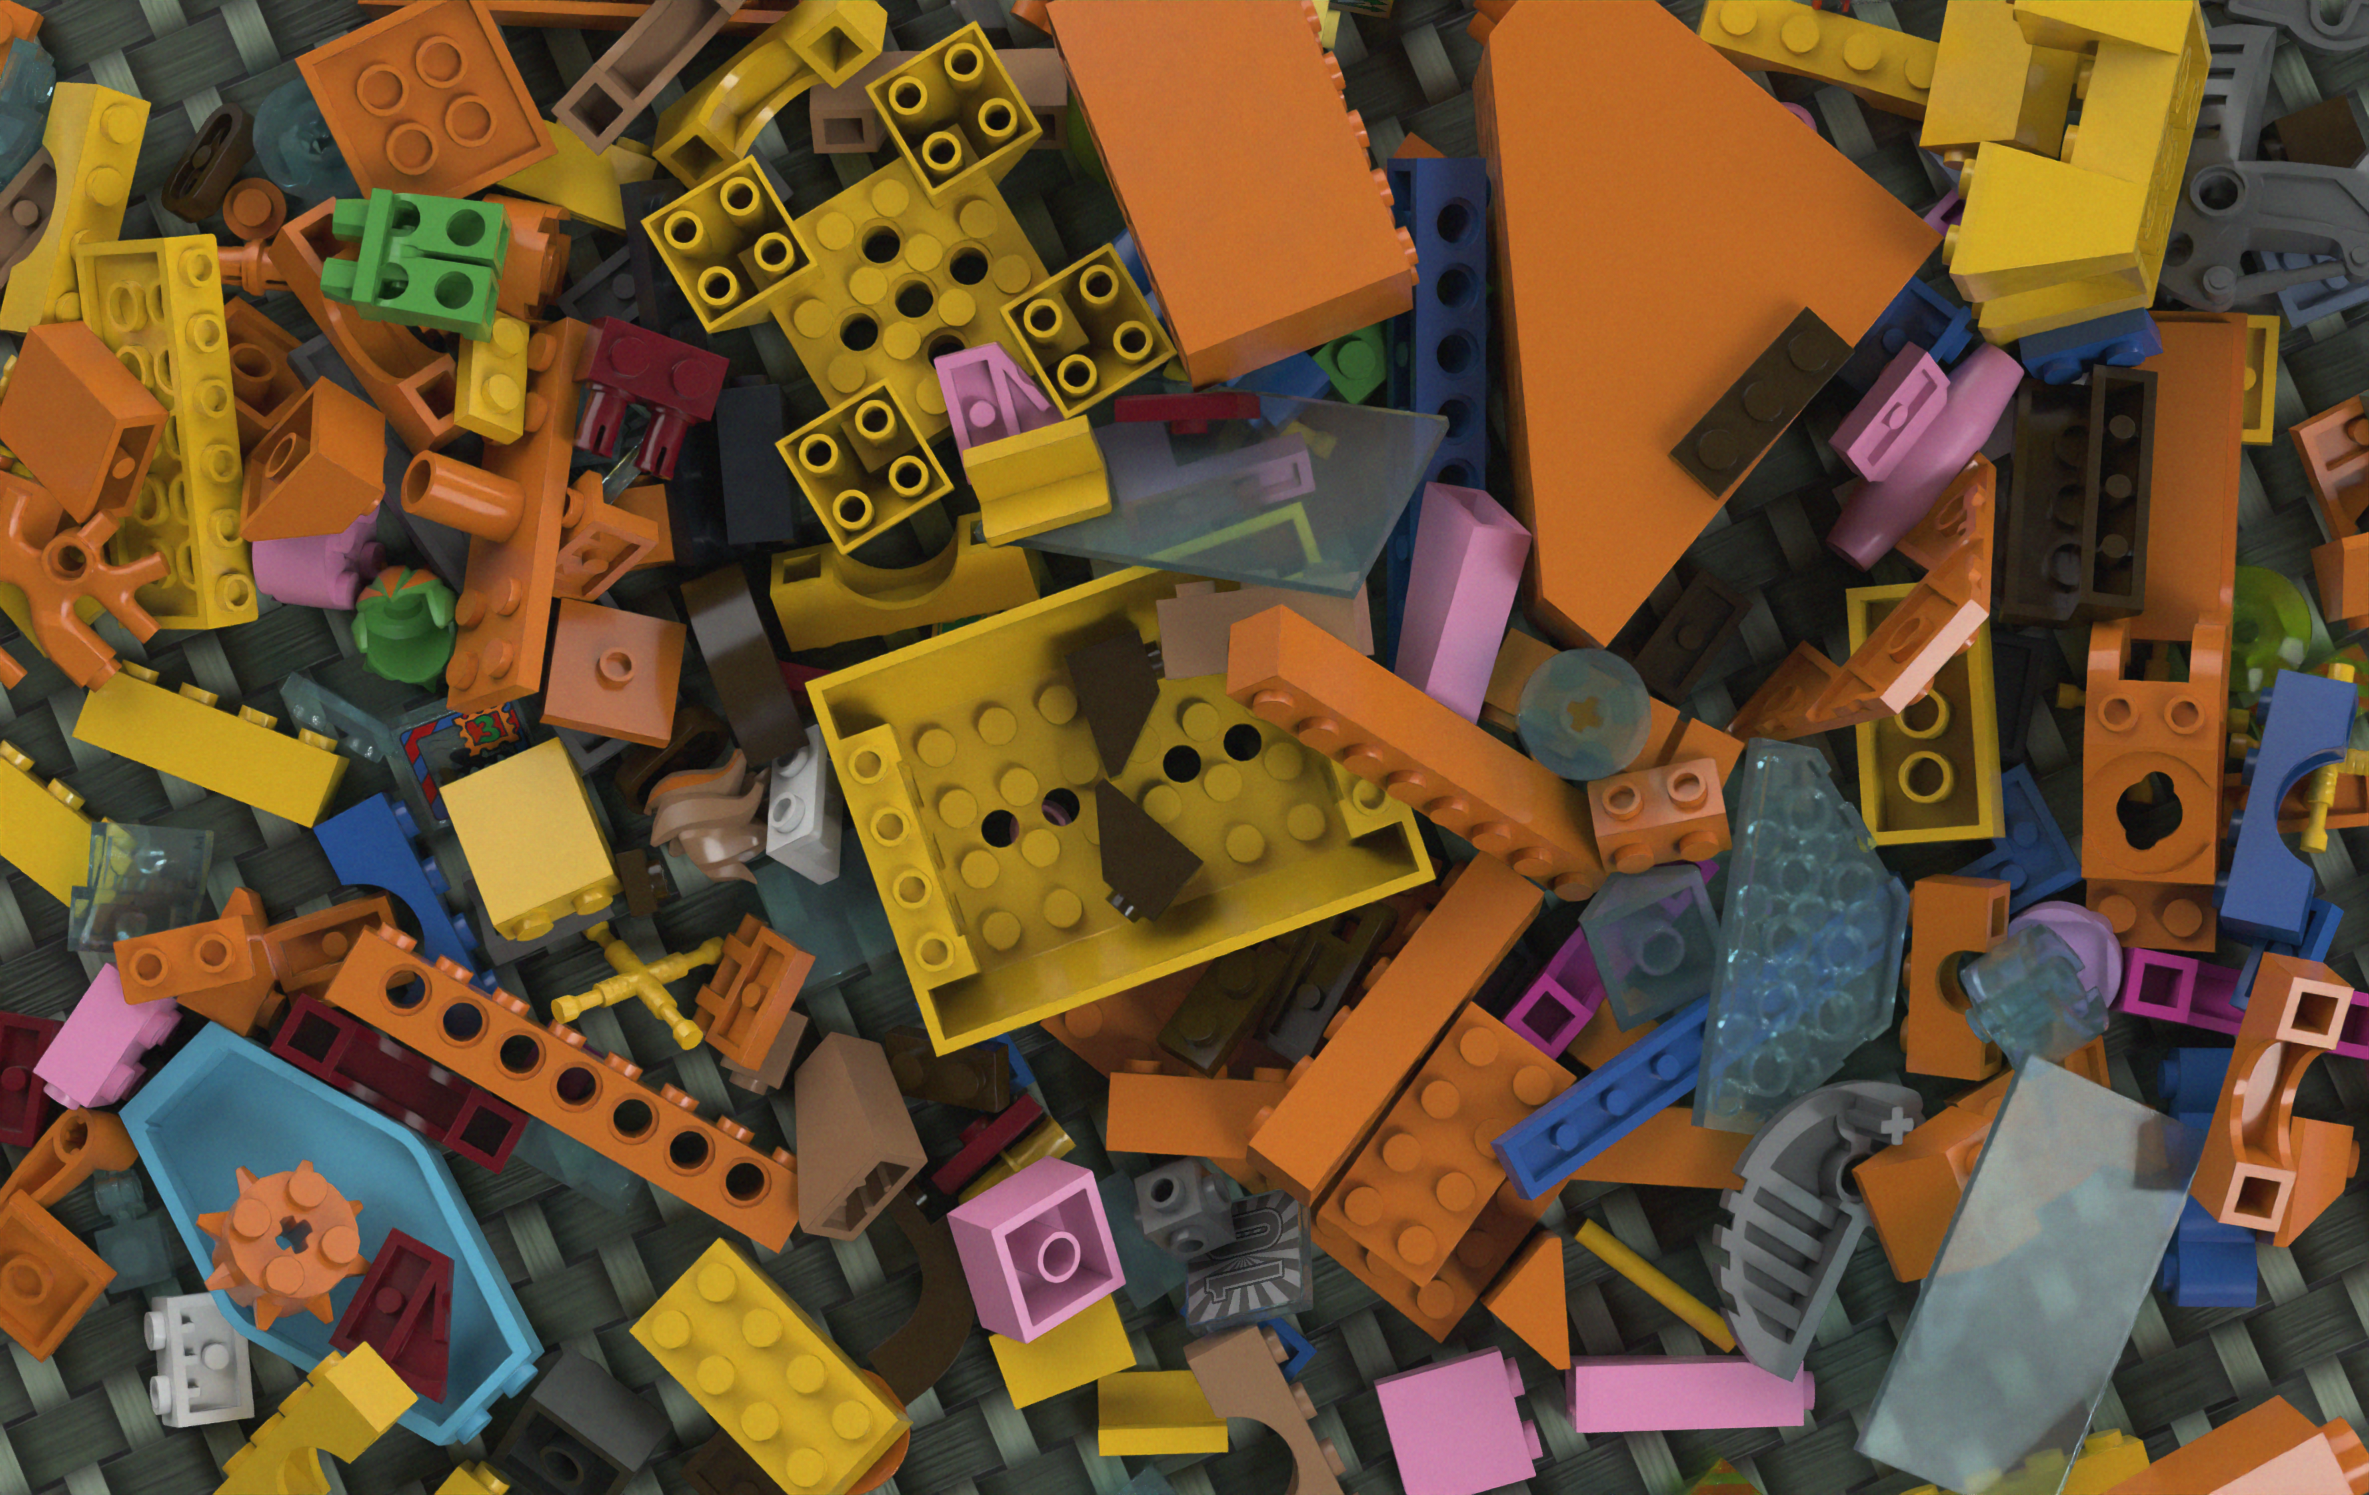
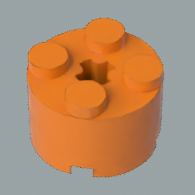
M488 193L482 202L504 204L512 224L502 280L497 279L500 291L496 310L530 324V331H537L552 324L553 321L541 318L547 304L558 306L555 300L564 291L570 259L571 235L559 233V220L571 221L570 212L566 207Z

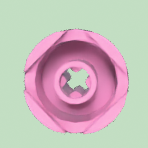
M380 504L370 515L366 517L360 515L344 533L253 542V570L260 592L266 595H273L270 599L271 601L342 611L354 610L360 593L367 586L368 581L374 580L376 574L381 571L382 562H386L385 547L383 543L376 542V519L379 514Z

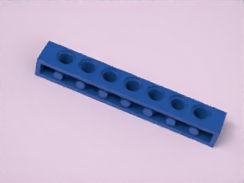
M1387 158V181L1395 203L1390 206L1396 224L1394 228L1398 229L1406 226L1418 255L1419 263L1415 264L1420 280V284L1412 286L1413 309L1387 319V670L1393 674L1423 493L1427 481L1437 483L1438 475L1444 468L1448 485L1485 491V467L1491 455L1490 439L1486 433V402L1491 391L1490 374L1486 368V337L1491 328V313L1486 303V273L1491 264V247L1486 238V208L1490 203L1492 193L1491 181L1486 173V158ZM1442 209L1448 221L1447 230L1443 237L1440 236L1437 229V218ZM1444 275L1447 281V294L1441 302L1437 295V284L1440 277ZM1444 340L1447 346V358L1442 367H1440L1437 360V349L1440 342ZM1444 404L1447 410V422L1440 432L1437 426V413Z

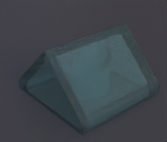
M1694 864L1651 867L1644 872L1636 874L1611 873L1578 918L1615 1022L1622 1033L1738 978L1699 868Z

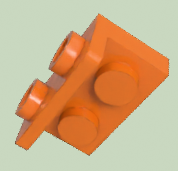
M587 470L567 488L552 596L559 599L564 597L592 603L659 544L658 522L604 503L602 475L592 470Z
M237 915L113 942L125 1002L128 1005H137L254 979L256 971L250 943L262 941L257 915Z

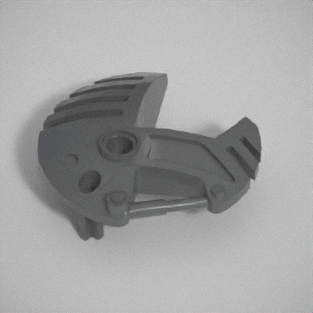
M2232 24L2206 30L2212 60L2157 284V301L2167 307L2174 299L2181 305L2188 304L2209 312L2221 313L2231 308L2234 300L2284 291L2288 286L2343 275L2350 283L2360 284L2369 279V146L2350 168L2285 161H2255L2277 29L2276 27ZM2212 198H2220L2228 201L2232 206L2223 210H2213L2206 207L2203 202ZM2247 250L2323 255L2336 259V261L2283 271L2282 268L2238 277L2241 255Z
M1871 1079L1843 1081L1815 1089L1799 1097L1774 1115L1752 1138L1740 1155L1732 1173L1745 1182L1741 1193L1739 1194L1725 1187L1719 1203L1720 1208L1733 1216L1731 1229L1729 1230L1715 1224L1712 1240L1713 1245L1728 1254V1269L1712 1262L1714 1286L1734 1300L1738 1315L1720 1306L1719 1308L1732 1338L1753 1365L1779 1378L1793 1382L1861 1234L1883 1248L1851 1170L1889 1145L1903 1144V1136L1928 1121L1921 1112L1923 1108L1922 1098L1915 1090L1894 1083ZM1845 1167L1844 1175L1841 1178V1173ZM1981 1265L1906 1282L1908 1310L1907 1358L1918 1363L1938 1362L1955 1344L1974 1312L1965 1309L1969 1300L1981 1298L1986 1287L1988 1277L1979 1275Z

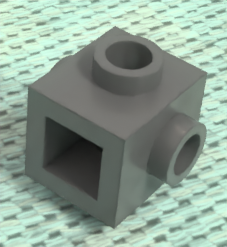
M1192 1156L1167 1160L1161 1163L1156 1170L1134 1179L1139 1204L1134 1206L1133 1212L1141 1235L1145 1240L1156 1243L1179 1263L1237 1240L1230 1210L1232 1206L1231 1196L1225 1181L1218 1173L1212 1174Z

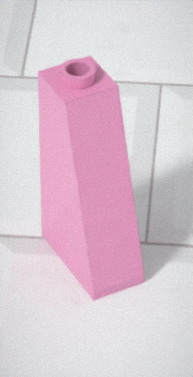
M1427 481L1423 493L1394 674L1476 725L1533 535L1486 491Z
M1745 1355L1570 1356L1571 1369H1565L1566 1421L1576 1433L1804 1426V1410H1813L1815 1403L1813 1371H1804V1361H1802L1793 1382L1779 1378L1753 1365Z

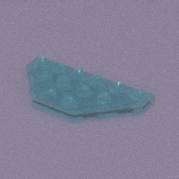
M1749 738L1691 1119L1692 1126L1756 1135L1781 1109L1795 1101L1799 1096L1817 1089L1845 1064L1842 1060L1864 1041L1875 1040L1892 1024L1910 896L1897 876H1890L1874 850L1878 844L1852 802H1845L1828 775L1832 770L1817 748L1765 738Z

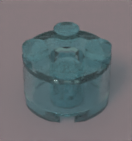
M297 76V79L288 82L281 88L277 87L267 95L255 118L253 144L259 161L272 182L293 200L311 209L332 196L336 200L364 199L336 142L332 148H324L322 154L313 147L315 139H326L330 130L303 76Z
M1578 648L1564 651L1542 662L1524 681L1515 706L1516 733L1529 757L1546 772L1562 779L1573 781L1602 779L1626 768L1644 748L1652 725L1650 699L1638 672L1621 657L1596 648ZM1587 698H1590L1595 703L1592 708V714L1599 719L1598 725L1595 728L1584 726L1576 732L1570 727L1574 717L1566 711L1567 706L1570 702L1580 704Z
M2031 924L1960 971L1961 980L1967 989L1973 1005L1965 1011V1017L1970 1028L1982 1042L1989 1043L1994 1040L2007 1055L2012 1068L2024 1080L2029 1081L2038 1074L2045 1072L2093 1041L2109 1027L2107 1007L2098 987L2095 986L2086 991L2076 973L2086 968L2069 944L2048 926L2039 924L2032 929Z

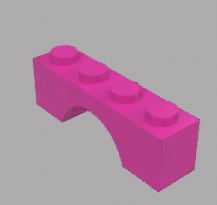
M1682 859L1655 864L1650 869L1641 873H1621L1619 885L1610 887L1518 993L1499 1021L1555 1061L1593 1017L1606 994L1649 943L1684 911L1720 867L1711 859L1698 862Z
M2136 947L2122 948L2124 976L2115 999L2108 1007L2109 1011L2238 1036L2245 1013L2228 1003L2242 971L2209 964L2196 959ZM2353 992L2336 1050L2323 1053L2369 1061V994Z

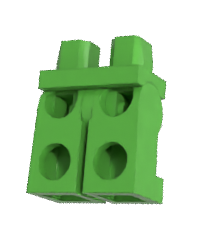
M372 188L370 200L337 199L332 220V233L335 239L362 243L358 262L327 257L324 262L320 289L327 299L355 306L360 318L363 320L377 322L384 320L406 326L419 325L462 333L464 339L490 343L500 291L497 279L502 280L512 227L505 206L500 203L420 194H394L392 190Z

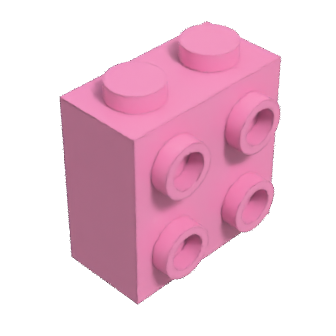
M106 962L32 1071L48 1082L43 1089L44 1092L72 1110H77L80 1104L86 1108L116 1104L120 1097L125 1101L130 1100L141 1087L149 1073V1069L143 1066L145 1060L156 1044L164 1048L174 1038L185 1020V1016L179 1012L183 1005L176 1002L178 996L137 1005H128L124 1000L117 962Z
M1496 1345L1373 1380L1405 1495H1472L1536 1476L1532 1460L1543 1457L1539 1438L1532 1419L1521 1422L1514 1397L1525 1394L1521 1375L1515 1357L1503 1360L1501 1351Z

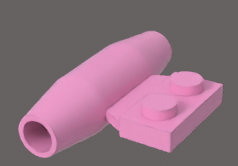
M1908 341L1895 359L1885 365L1878 380L1855 409L1844 416L1838 430L1828 441L1850 470L1860 476V479L1826 538V544L1844 561L1864 573L1888 553L1901 538L1924 519L1945 489L1977 450L1979 451L1987 442L2024 375V370L1998 347L1984 342L1945 376L1926 350Z

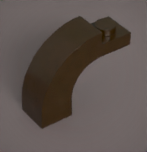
M743 558L730 563L726 561L713 562L702 567L694 574V577L683 581L684 584L680 585L708 670L749 768L810 745L803 716L769 637L759 608L753 582Z
M915 1177L905 1185L885 1208L910 1240L919 1256L923 1272L921 1298L912 1317L898 1330L872 1348L866 1355L904 1407L925 1393L948 1371L960 1354L971 1332L977 1312L946 1215L956 1208L954 1206L934 1222L927 1211L934 1207L935 1204Z

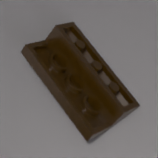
M2094 364L2084 385L2072 383L2050 385L2044 380L2022 377L2015 390L1999 622L2066 630L2092 625L2094 621L2108 622L2139 616L2143 613L2158 372Z

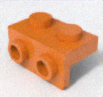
M1708 757L1591 780L1587 783L1595 836L1605 874L1614 872L1636 874L1650 869L1655 864L1682 859L1692 862L1704 861L1714 857L1718 852L1733 850L1717 765L1714 758Z

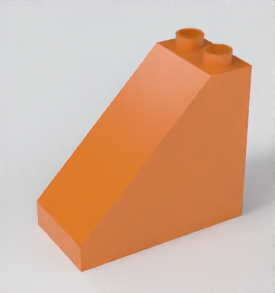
M1476 0L1473 6L1479 11L1465 32L1484 47L1472 83L1479 158H1486V173L1490 178L1492 188L1491 200L1486 208V235L1491 247L1490 276L1493 288L1492 297L1514 518L1533 535L1520 577L1523 615L1573 658L1585 663L1608 646L1793 420L1717 501L1667 456L1671 450L1806 306L1849 346L1854 348L1944 237L1655 0Z

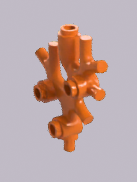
M8 485L0 504V582L15 585L28 598L33 629L39 644L48 658L80 689L86 685L96 693L122 665L113 657L117 651L77 615L74 608L75 602L81 596L93 597L142 644H145L162 626L137 603L134 593L139 587L170 575L171 568L165 554L162 551H158L127 564L111 566L105 563L103 560V544L121 527V524L112 513L103 508L84 527L67 528L52 539L43 550L36 549L28 543L23 533V520L33 494L23 488ZM68 546L80 549L84 556V562L73 560L69 555ZM0 646V682L11 690L28 671Z

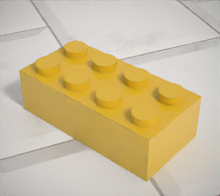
M1919 582L1846 589L1851 656ZM1989 616L1979 626L1980 633L1973 645L1961 655L1951 657L1934 675V684L1923 699L1912 706H1905L1898 715L1856 724L1864 846H1892L2006 837Z
M721 1237L699 1257L629 1330L788 1495H844L914 1423L738 1243Z

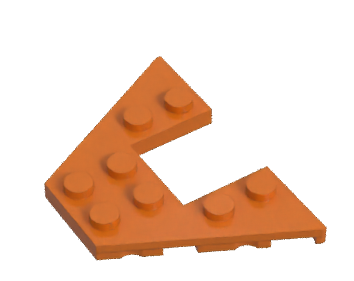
M1977 450L1941 494L1924 519L1893 546L1909 563L1926 573L1924 578L1841 668L1803 640L1720 730L1745 743L1742 750L1898 715L1905 706H1912L1927 695L1934 684V675L1951 657L1961 655L1973 645L1980 633L1979 626L1990 615L1997 468L1980 451Z

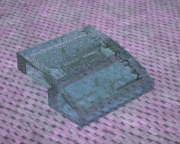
M92 822L87 887L72 886L67 951L115 953L113 942L195 925L207 886L214 831Z

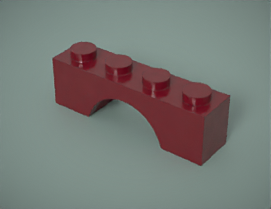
M301 993L269 1049L498 1175L501 1174L532 1119L304 993Z

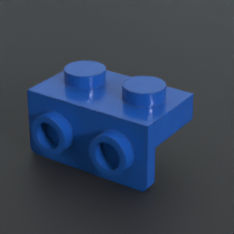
M1913 275L1853 349L1856 352L1832 378L1862 400L1878 380L1885 365L1895 359L1908 341L1926 350L1936 363L1941 358L1950 365L1973 336L1965 328L1972 318V310L1965 305L1959 310Z

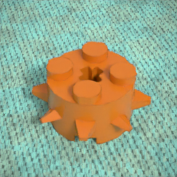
M304 1159L294 1172L283 1171L260 1179L245 1166L239 1167L235 1170L240 1193L238 1199L228 1211L199 1214L196 1221V1226L216 1241L215 1249L212 1251V1263L215 1271L204 1282L205 1287L208 1291L224 1289L236 1304L244 1308L248 1305L253 1307L257 1330L266 1332L277 1317L286 1318L306 1311L313 1313L325 1325L334 1321L329 1293L343 1278L366 1276L372 1265L358 1253L361 1241L355 1217L364 1208L360 1200L347 1201L332 1184L326 1181L322 1174L314 1172L313 1162ZM278 1236L288 1239L295 1250L293 1251L291 1246L282 1250L275 1239Z

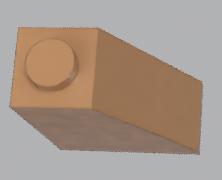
M830 1032L794 1072L799 1223L804 1233L853 1242L928 1160L881 1044Z

